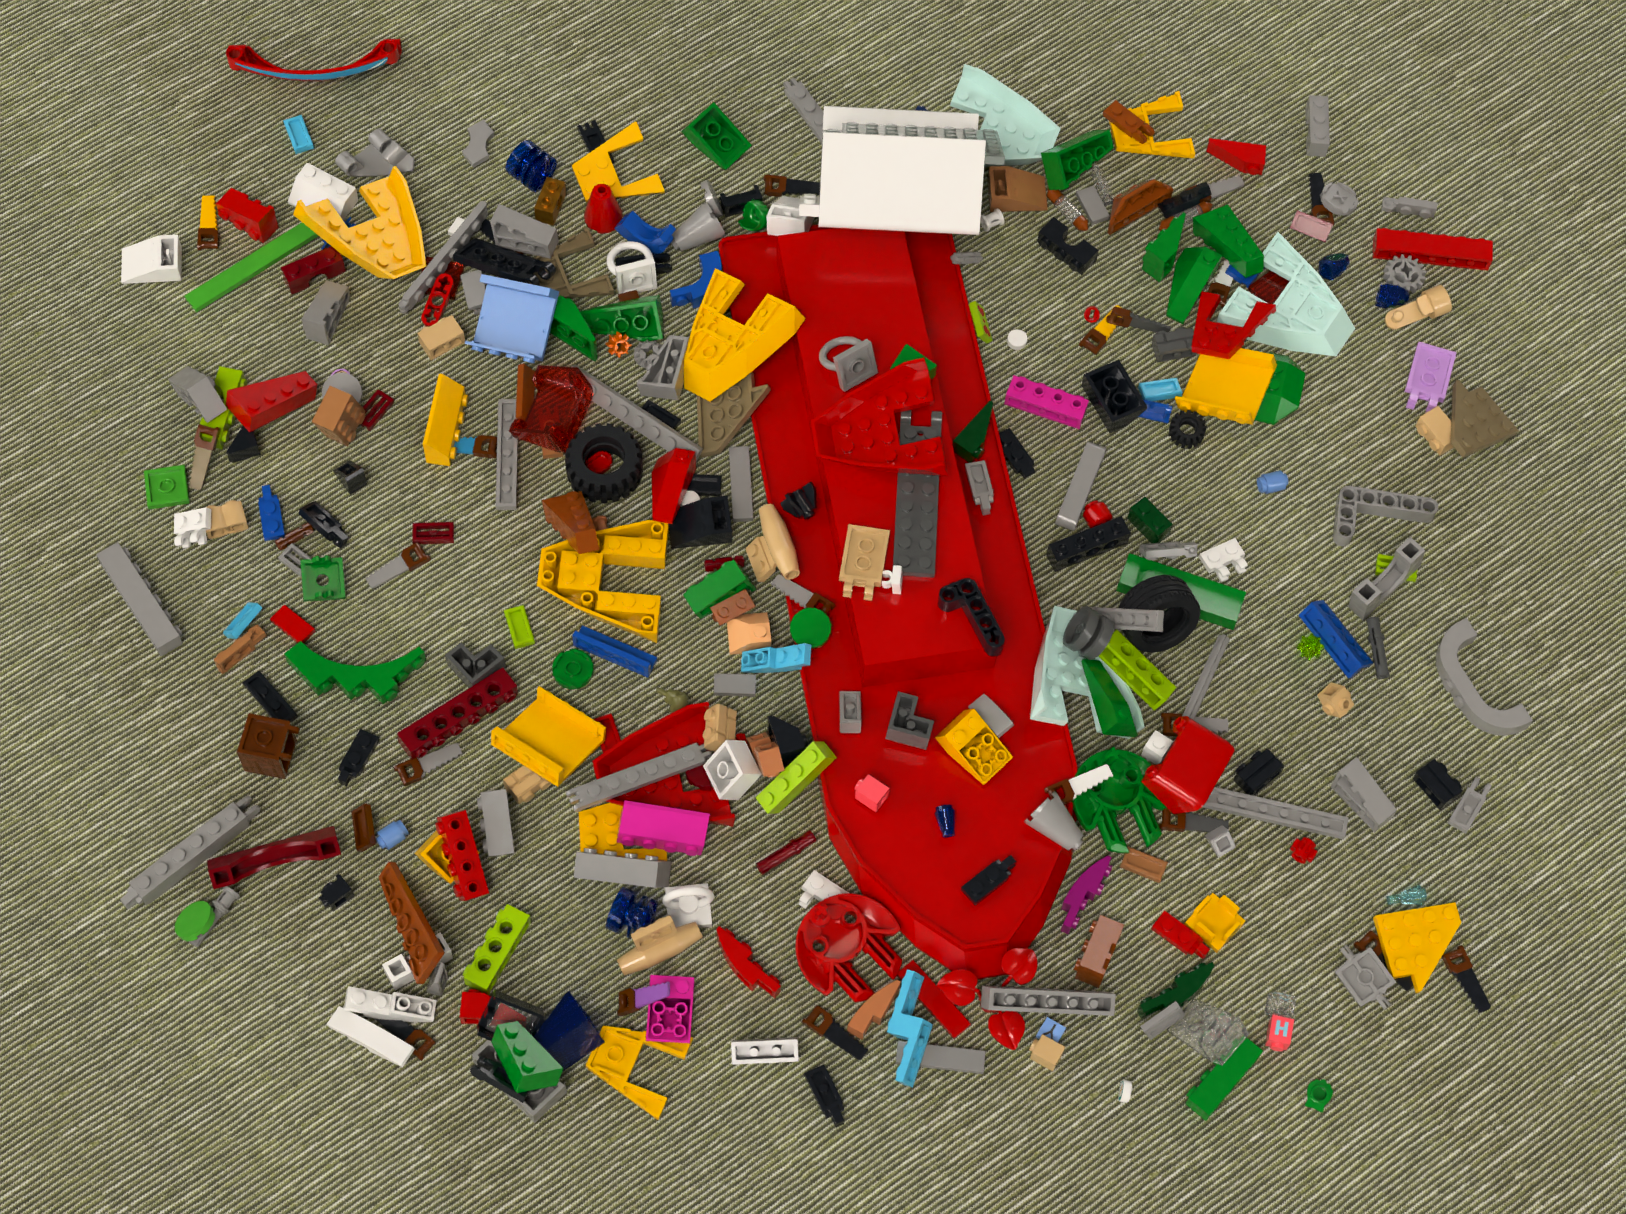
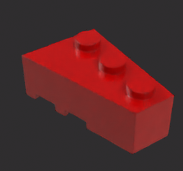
M230 188L216 203L218 215L223 220L232 222L238 230L247 232L253 240H259L264 244L279 228L274 207L268 205V207L260 205L262 203L260 200L251 201L248 199L249 196L247 194Z

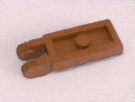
M1117 100L1103 111V116L1129 137L1139 141V143L1144 144L1147 141L1144 133L1150 137L1155 133L1148 123H1144V121Z

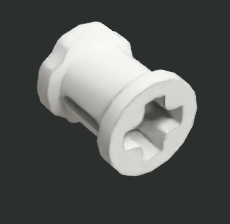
M998 208L988 215H981L980 218L981 226L986 232L996 225H1003L1005 223L1003 214Z

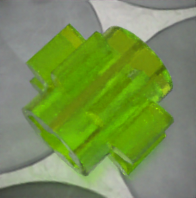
M1312 633L1307 638L1302 636L1301 643L1297 646V649L1301 650L1300 656L1308 658L1309 661L1314 656L1319 658L1321 655L1320 651L1324 649V645L1320 644L1321 637L1317 638Z

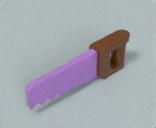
M670 982L648 986L647 988H629L619 992V1010L617 1015L625 1016L639 1011L643 1006L668 997L670 995Z

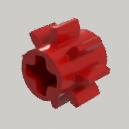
M1303 837L1301 841L1296 838L1290 848L1293 851L1291 854L1292 858L1301 864H1305L1306 861L1311 863L1318 852L1315 850L1316 844L1306 837Z

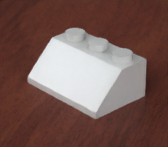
M306 163L295 178L288 204L296 207L297 202L302 200L305 206L328 198L344 220L358 202L356 188Z

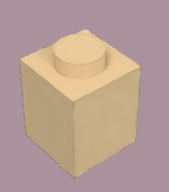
M1042 1034L1039 1040L1034 1039L1029 1049L1032 1051L1030 1059L1054 1071L1064 1053L1065 1046Z

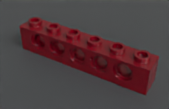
M502 667L398 732V742L410 759L422 758L430 749L441 746L452 735H459L468 725H474L484 715L494 713L503 703L513 701L516 695H518L517 685ZM492 691L499 692V694L495 696L490 695L489 693ZM475 702L481 703L480 706H472ZM457 713H462V714H464V715H463L462 717H460V718H457V717L454 716V715L457 714ZM439 724H444V725H446L445 728H442V729L437 728V726H438ZM422 735L428 736V738L425 740L419 739V737Z

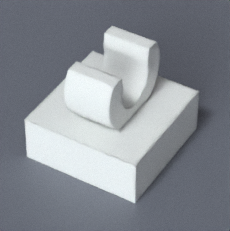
M893 565V573L889 570L883 571V577L890 578V580L882 581V587H892L893 594H901L902 566Z

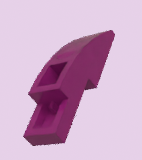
M1106 856L1097 861L1073 884L1061 907L1062 910L1068 912L1061 932L1069 935L1071 928L1076 929L1080 917L1077 916L1079 910L1084 911L1088 900L1093 901L1095 895L1100 896L1105 885L1101 883L1103 877L1108 878L1113 867L1110 865L1112 857Z

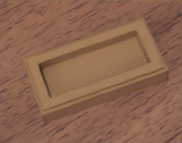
M1128 846L1129 853L1124 855L1120 868L1160 883L1168 862Z

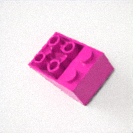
M650 975V986L670 982V995L648 1004L646 1041L690 1044L694 977Z

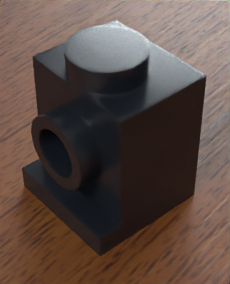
M340 874L336 875L337 880L335 882H329L323 887V890L320 892L321 896L318 897L321 904L325 908L329 906L333 912L354 897L352 889Z

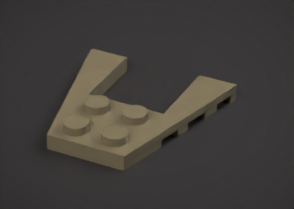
M588 227L584 228V231L580 234H574L567 238L566 242L559 246L557 245L551 259L541 256L534 257L543 262H551L556 268L555 275L548 280L542 279L538 272L533 273L538 277L540 286L559 291V296L561 295L564 298L614 294L608 274L570 286L560 262V257L595 247Z

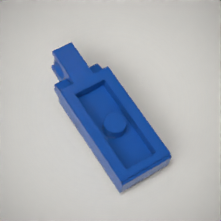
M270 485L262 486L263 497L259 498L258 504L264 540L270 541L279 537L283 538L285 537L279 499L277 495H272Z

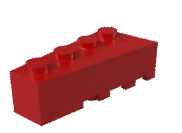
M306 371L242 386L227 390L225 406L250 433L315 400L317 383Z

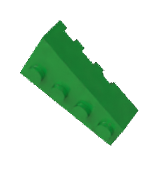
M1110 129L1092 130L1041 152L1049 190H1065L1072 181H1076L1080 177L1082 172L1089 170L1095 161H1099L1114 147Z

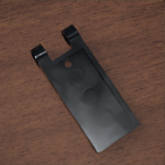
M474 238L453 254V261L464 266H469L504 279L530 284V281L533 285L540 286V281L533 273L538 272V275L544 280L550 279L556 273V268L551 262H543L478 238Z

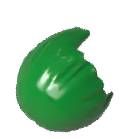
M753 199L748 201L743 209L744 218L738 221L739 225L743 229L753 232L765 229L767 227L766 216L769 212L768 206L760 200Z

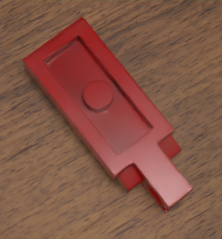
M1165 910L1151 928L1155 933L1186 955L1188 953L1192 956L1195 953L1204 959L1209 953L1210 949L1202 943L1203 939Z

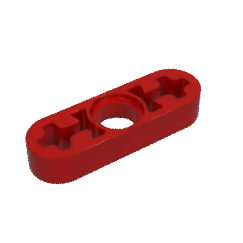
M440 274L435 280L421 316L425 327H430L442 319L455 285L453 278L449 274ZM445 280H448L449 285H445L443 289L444 293H442L441 290L443 286L441 282H445ZM435 297H442L443 303L436 306L432 303ZM433 309L435 310L433 314L435 321L431 320V322L428 323L427 317H431Z

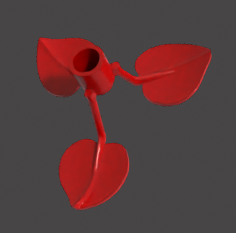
M1015 948L1004 954L1001 960V968L1009 976L1001 986L1006 987L1012 978L1019 985L1027 984L1033 979L1037 971V957L1032 949ZM964 969L955 970L943 976L937 983V987L951 1003L957 1006H966L974 1000L976 992L981 1006V992L975 988L978 980L972 972ZM982 1008L987 1013H998L992 1015L988 1020V1029L993 1038L1004 1047L1016 1050L1025 1031L1023 1017L1016 1011H1005L1003 1013L1002 1011Z

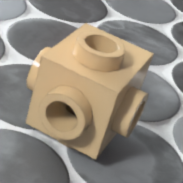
M1331 682L1317 695L1322 704L1323 711L1329 716L1341 718L1354 706L1350 692L1345 686Z

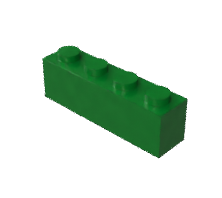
M1243 1034L1239 1039L1235 1037L1227 1046L1229 1051L1225 1055L1221 1053L1213 1062L1216 1065L1213 1070L1207 1069L1201 1076L1200 1080L1202 1083L1198 1087L1194 1085L1186 1094L1188 1097L1186 1105L1205 1121L1208 1120L1263 1053L1262 1049Z

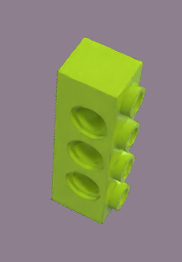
M1117 629L1113 632L1108 645L1098 657L1155 711L1167 701L1176 689V686Z
M509 904L505 906L504 910H499L495 919L497 921L493 928L490 927L485 935L486 941L483 946H478L474 954L475 959L471 965L468 964L463 972L465 985L480 990L481 993L487 995L490 994L531 923L530 915ZM505 927L512 928V931L508 934L501 932ZM495 945L501 947V950L498 952L490 951ZM483 964L491 966L487 971L479 969Z

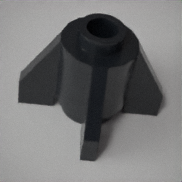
M809 482L801 489L793 493H787L785 495L786 499L780 503L784 511L799 519L804 518V520H807L815 515L814 511L817 509L816 488L812 482Z

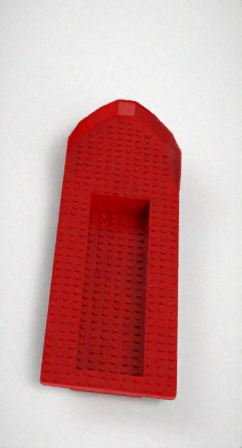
M812 225L809 232L779 236L768 235L767 232L722 238L718 245L722 271L741 280L745 284L729 306L733 320L745 325L767 293L795 306L806 318L797 332L752 371L754 373L755 387L768 384L771 387V391L750 417L767 504L775 506L787 526L796 549L800 574L796 578L791 579V581L835 604V608L831 609L827 614L832 625L831 636L828 642L820 648L811 649L810 666H804L802 670H799L812 742L824 741L837 757L817 776L829 839L861 894L874 899L887 908L898 922L900 932L917 949L950 971L964 969L976 975L977 980L1007 975L1001 968L1002 957L1011 949H1028L1039 934L1069 868L1073 853L1072 848L1068 851L1028 826L1024 821L1026 819L1031 821L1033 819L1031 814L1047 798L1051 800L1049 794H1046L1044 791L1046 787L1065 779L1074 778L1077 772V763L1067 724L1061 726L1030 719L1034 672L1045 627L993 408L984 445L985 451L980 459L973 461L985 460L994 493V501L990 503L991 514L982 515L980 505H975L965 471V463L969 462L954 453L952 445L953 440L991 401L959 264H953L950 256L956 253L953 236L948 233L827 228ZM851 336L861 341L868 339L872 343L878 373L844 392L840 388L837 372L825 368L820 363L819 352L827 342L838 337ZM844 344L834 347L828 352L827 359L834 362L833 357L854 345ZM908 344L937 365L936 376L931 379L935 404L911 410V426L931 427L932 411H942L941 440L948 476H939L934 578L903 576L901 594H893L892 587L883 588L881 582V587L874 586L872 601L864 600L865 587L853 586L851 598L843 597L845 582L839 581L848 524L890 530L883 571L889 570L893 573L898 473L883 472L816 457L811 420L846 394L889 371L904 346ZM901 412L895 413L899 437ZM809 482H812L816 488L817 509L814 511L815 515L804 520V518L799 519L784 511L780 503L786 499L785 495L793 493ZM882 576V581L890 580V578H884ZM964 578H970L976 582L1005 637L1003 651L999 656H989L984 651L962 607L951 612H944L938 607L939 591L942 587ZM963 590V592L965 593L971 592L969 590ZM785 596L791 623L794 615L804 609V607H800L799 603L791 600L790 596ZM944 597V599L947 601L952 600L949 597ZM818 603L815 608L821 610L823 604ZM972 607L973 610H980L978 607ZM982 624V625H981V626L984 627V628H988V627H989V625H987V624ZM839 691H861L860 733H840ZM898 691L917 696L918 701L914 715L934 721L927 750L885 739ZM983 694L989 697L1014 724L1012 728L998 738L1013 758L985 785H982L954 760L935 738L964 710H968V706ZM868 774L889 788V796L877 812L855 799L856 784L860 779L864 780ZM1062 788L1057 789L1056 791L1060 799H1064L1065 794ZM1071 802L1065 805V807L1076 822L1077 817ZM1011 855L1017 861L1015 863L1016 866L1010 870L1011 876L980 903L974 905L961 891V887L998 859L1002 862Z

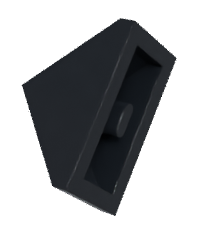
M242 426L226 452L229 461L232 463L261 455L254 432L249 433L244 426Z
M348 461L333 470L349 494L367 485L363 468L352 461Z

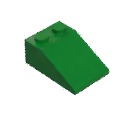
M714 102L681 131L698 150L723 170L729 168L752 146Z
M560 295L557 300L550 333L596 362L597 347L594 335L574 301Z

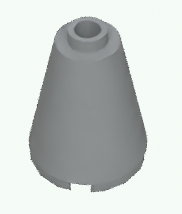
M706 202L672 234L674 239L671 244L675 250L679 249L682 252L725 236L720 222Z
M1054 791L1052 793L1054 798L1052 800L1047 798L1031 814L1033 819L1031 821L1026 819L1024 822L1068 851L1071 848L1075 851L1084 842L1081 839L1084 835L1058 794Z

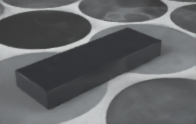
M257 671L242 682L243 686L271 718L290 722L298 718L296 712L260 671Z

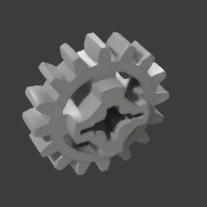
M1401 254L1400 259L1394 256L1393 260H1388L1383 270V279L1387 280L1385 285H1391V291L1397 289L1398 294L1402 291L1406 295L1409 294V291L1414 294L1417 289L1420 290L1426 280V270H1422L1423 264H1417L1419 259L1413 261L1411 260V255L1405 258Z

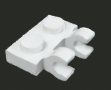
M205 507L175 514L174 534L177 535L174 540L175 546L182 545V548H189L191 543L198 542V545L207 543L206 530L211 529V509Z
M1235 538L1199 555V559L1208 573L1215 571L1221 583L1229 579L1227 575H1230V572L1226 567L1227 565L1232 563L1238 574L1246 572L1245 567L1248 566L1247 562L1243 559L1245 553Z
M814 870L802 886V890L805 892L799 899V905L806 909L813 898L822 901L834 895L850 893Z

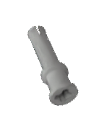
M228 886L223 887V892L216 900L211 902L213 912L215 913L212 926L204 935L200 934L197 936L198 939L188 942L198 948L222 915L228 914L229 907L236 899L240 898V895Z

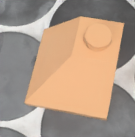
M767 612L741 614L727 622L730 655L771 647L770 622Z

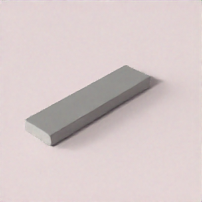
M749 446L729 447L733 522L753 521Z
M898 1041L896 1064L898 1065L901 1064L903 1049L907 1044L904 1041ZM927 1044L920 1067L983 1074L985 1051Z

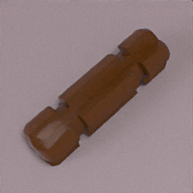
M306 522L301 525V528L297 527L285 534V537H279L275 540L277 548L283 550L287 548L288 544H294L303 539L304 535L312 534L314 532L313 527Z

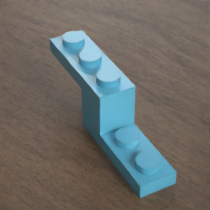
M907 969L902 979L899 996L895 1000L892 1017L888 1022L887 1033L908 1041L903 1049L902 1061L897 1068L895 1080L913 1088L933 1024L923 1018L912 1016L924 977L915 971Z

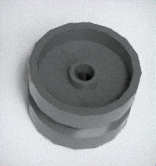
M1084 606L1069 621L1064 632L1063 644L1072 651H1078L1086 659L1093 660L1108 645L1113 634L1114 622L1104 615H1098L1094 609Z

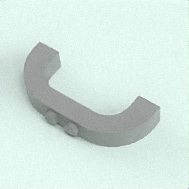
M1467 618L1455 623L1445 633L1436 652L1437 671L1442 679L1445 690L1452 695L1455 706L1461 709L1470 723L1489 734L1507 736L1528 729L1533 720L1522 703L1507 710H1497L1488 706L1483 701L1461 667L1457 657L1458 650L1472 644L1477 633Z

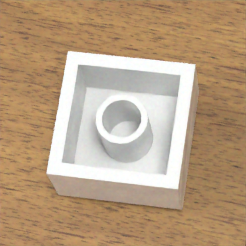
M725 740L703 765L719 800H739L762 775L746 742L742 740Z

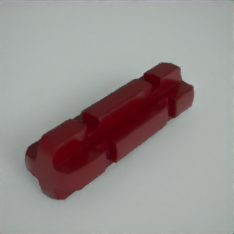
M742 555L735 556V558H732V556L715 558L714 561L713 559H707L704 561L705 571L719 570L722 564L733 559L741 567H744V557Z

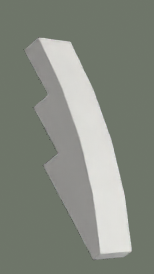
M340 1006L327 1023L331 1029L347 1036L351 1041L366 1047L370 1052L401 1067L405 1065L415 1050L413 1046L350 1011L344 1010Z

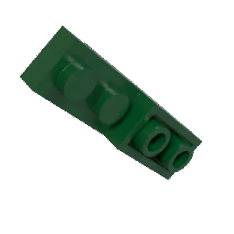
M1204 962L1193 968L1194 971L1189 973L1184 971L1177 974L1171 985L1173 990L1167 988L1161 991L1158 997L1152 998L1150 996L1143 999L1137 1010L1140 1018L1142 1019L1159 1010L1162 1011L1175 1001L1180 1007L1186 1005L1206 983L1214 968L1213 962L1207 965Z

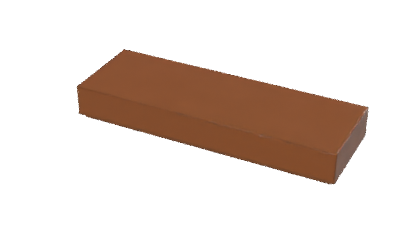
M523 363L518 365L516 418L529 426L533 424L535 371Z

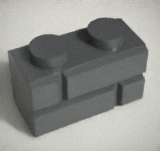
M1179 327L1175 331L1167 332L1162 330L1154 334L1151 343L1156 361L1164 362L1196 356V353L1192 352L1191 347L1194 335L1193 329Z

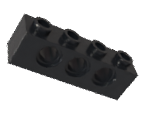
M1121 516L1049 544L1046 556L1054 572H1057L1128 544L1131 532Z

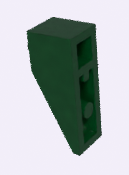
M989 401L953 440L954 453L969 463L975 459H980L985 451L984 445L993 408L992 401Z

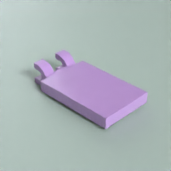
M1418 341L1404 391L1410 393L1406 408L1414 410L1417 400L1422 399L1429 401L1425 412L1427 413L1437 407L1438 402L1443 403L1457 352Z

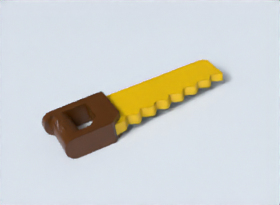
M215 195L202 196L200 228H198L197 240L198 251L219 248ZM212 238L214 241H202V239Z
M1112 310L1080 341V347H1085L1093 354L1098 355L1106 346L1110 334L1118 326L1109 324L1106 321L1107 316L1111 314ZM1089 339H1092L1093 341L1098 343V346L1091 343Z

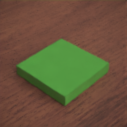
M185 465L144 471L149 510L190 503Z

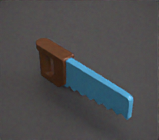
M480 435L474 439L472 437L468 439L464 437L460 438L459 442L455 441L456 453L473 454L474 456L485 458L497 457V437ZM489 443L488 451H483V445Z

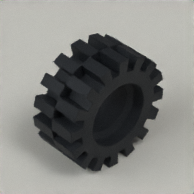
M1184 410L1180 411V414L1176 413L1170 423V440L1172 442L1176 440V446L1182 444L1181 448L1183 449L1185 445L1188 446V449H1191L1192 445L1194 448L1197 447L1198 443L1201 444L1205 436L1206 421L1205 419L1202 420L1203 416L1201 415L1197 417V412L1195 411L1193 414H1190L1191 410H1187L1186 414ZM1187 424L1192 426L1195 432L1193 434H1185L1180 430V427Z

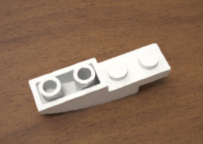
M350 986L347 988L344 1010L363 1013V1017L402 1020L403 1022H433L436 1000L397 992L386 994Z

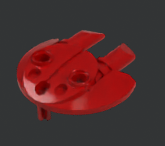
M838 894L820 901L805 915L796 936V959L803 976L812 987L825 996L832 993L833 982H837L855 1003L868 1000L875 992L855 972L851 962L863 951L865 954H869L894 981L901 967L902 958L888 945L884 937L895 936L900 931L898 922L882 904L863 895ZM852 915L855 918V922L848 923L844 917ZM813 944H822L824 950L822 952L815 951Z

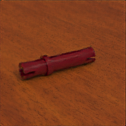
M808 830L796 839L792 838L784 847L757 862V869L764 875L795 854H801L803 849L817 842L811 830Z

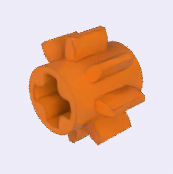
M618 331L616 335H609V340L605 343V345L610 347L608 352L611 355L615 353L618 358L622 354H628V349L632 346V344L627 342L629 337L626 334L622 336Z

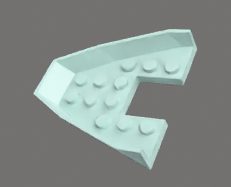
M964 64L962 76L950 106L969 113H978L979 116L984 117L985 119L980 130L992 129L998 132L1005 156L1004 165L984 164V167L1029 165L1042 160L1041 152L1054 147L1061 128L1030 101L985 71Z
M1277 232L1263 251L1264 267L1290 282L1274 303L1276 305V312L1274 314L1271 313L1267 317L1268 320L1263 325H1259L1255 329V334L1252 337H1248L1247 340L1290 351L1337 356L1355 330V327L1343 306L1317 271ZM1238 286L1219 313L1217 322L1243 327L1256 302H1267Z
M1054 606L1035 666L1030 719L1061 726L1067 724L1068 717L1062 691L1089 697L1096 732L1102 733L1081 662L1086 658L1081 656L1078 651H1072L1063 644L1065 629L1077 611ZM1096 657L1093 660H1099L1129 705L1138 733L1145 726L1141 709L1130 687L1101 658ZM1117 736V737H1122V738H1127V739H1130V738H1131V737H1126V736Z

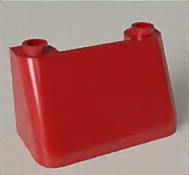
M1181 716L1173 722L1172 731L1178 736L1162 764L1149 766L1141 781L1173 814L1197 811L1204 806L1235 751V748L1224 738L1188 716Z

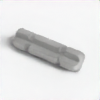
M980 252L953 253L950 259L953 264L979 263L983 257Z

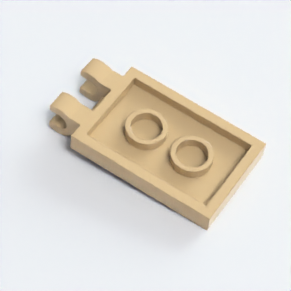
M848 524L839 581L845 582L843 597L851 598L853 586L865 587L864 600L872 601L874 586L881 587L890 530Z

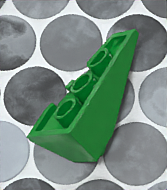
M1207 247L1184 249L1175 265L1166 312L1167 317L1184 324L1198 302L1201 292H1204L1218 270L1222 258L1221 254Z
M660 295L640 297L580 311L592 333L616 335L618 331L622 336L626 334L629 338L643 342L647 339L652 341L664 338L663 311Z
M1083 659L1081 661L1103 735L1138 736L1129 705L1099 660Z

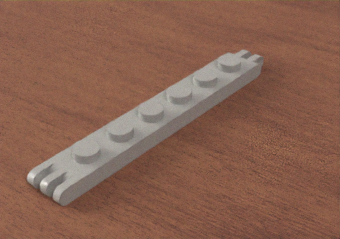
M791 78V85L788 81L783 82L785 95L822 144L824 112L801 81L797 82L795 78Z
M485 201L478 203L404 293L402 300L398 304L400 313H407L417 302L423 299L428 288L433 287L436 278L446 271L448 264L453 260V254L468 244L473 233L481 228L482 222L488 216L487 203Z
M694 743L566 791L565 794L567 797H572L569 801L571 805L576 804L573 806V809L577 812L701 766L707 762L706 759L710 758L712 753L711 751L704 752L708 750L704 748V744L699 746L698 743Z

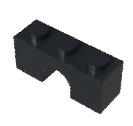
M1053 217L1039 231L1037 242L1043 249L1053 253L1058 260H1062L1069 265L1073 271L1083 275L1097 261L1099 250L1084 239L1074 246L1065 243L1064 240L1067 238L1069 228Z

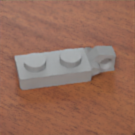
M1401 196L1398 199L1384 197L1381 210L1389 213L1400 212L1403 215L1413 214L1419 215L1422 218H1433L1438 203Z
M985 460L965 463V471L975 505H980L982 515L991 514L990 503L994 501V493Z
M1179 541L1140 544L1139 552L1147 560H1157L1159 557L1175 559L1183 555L1190 558L1197 556L1198 545L1195 542L1180 543Z

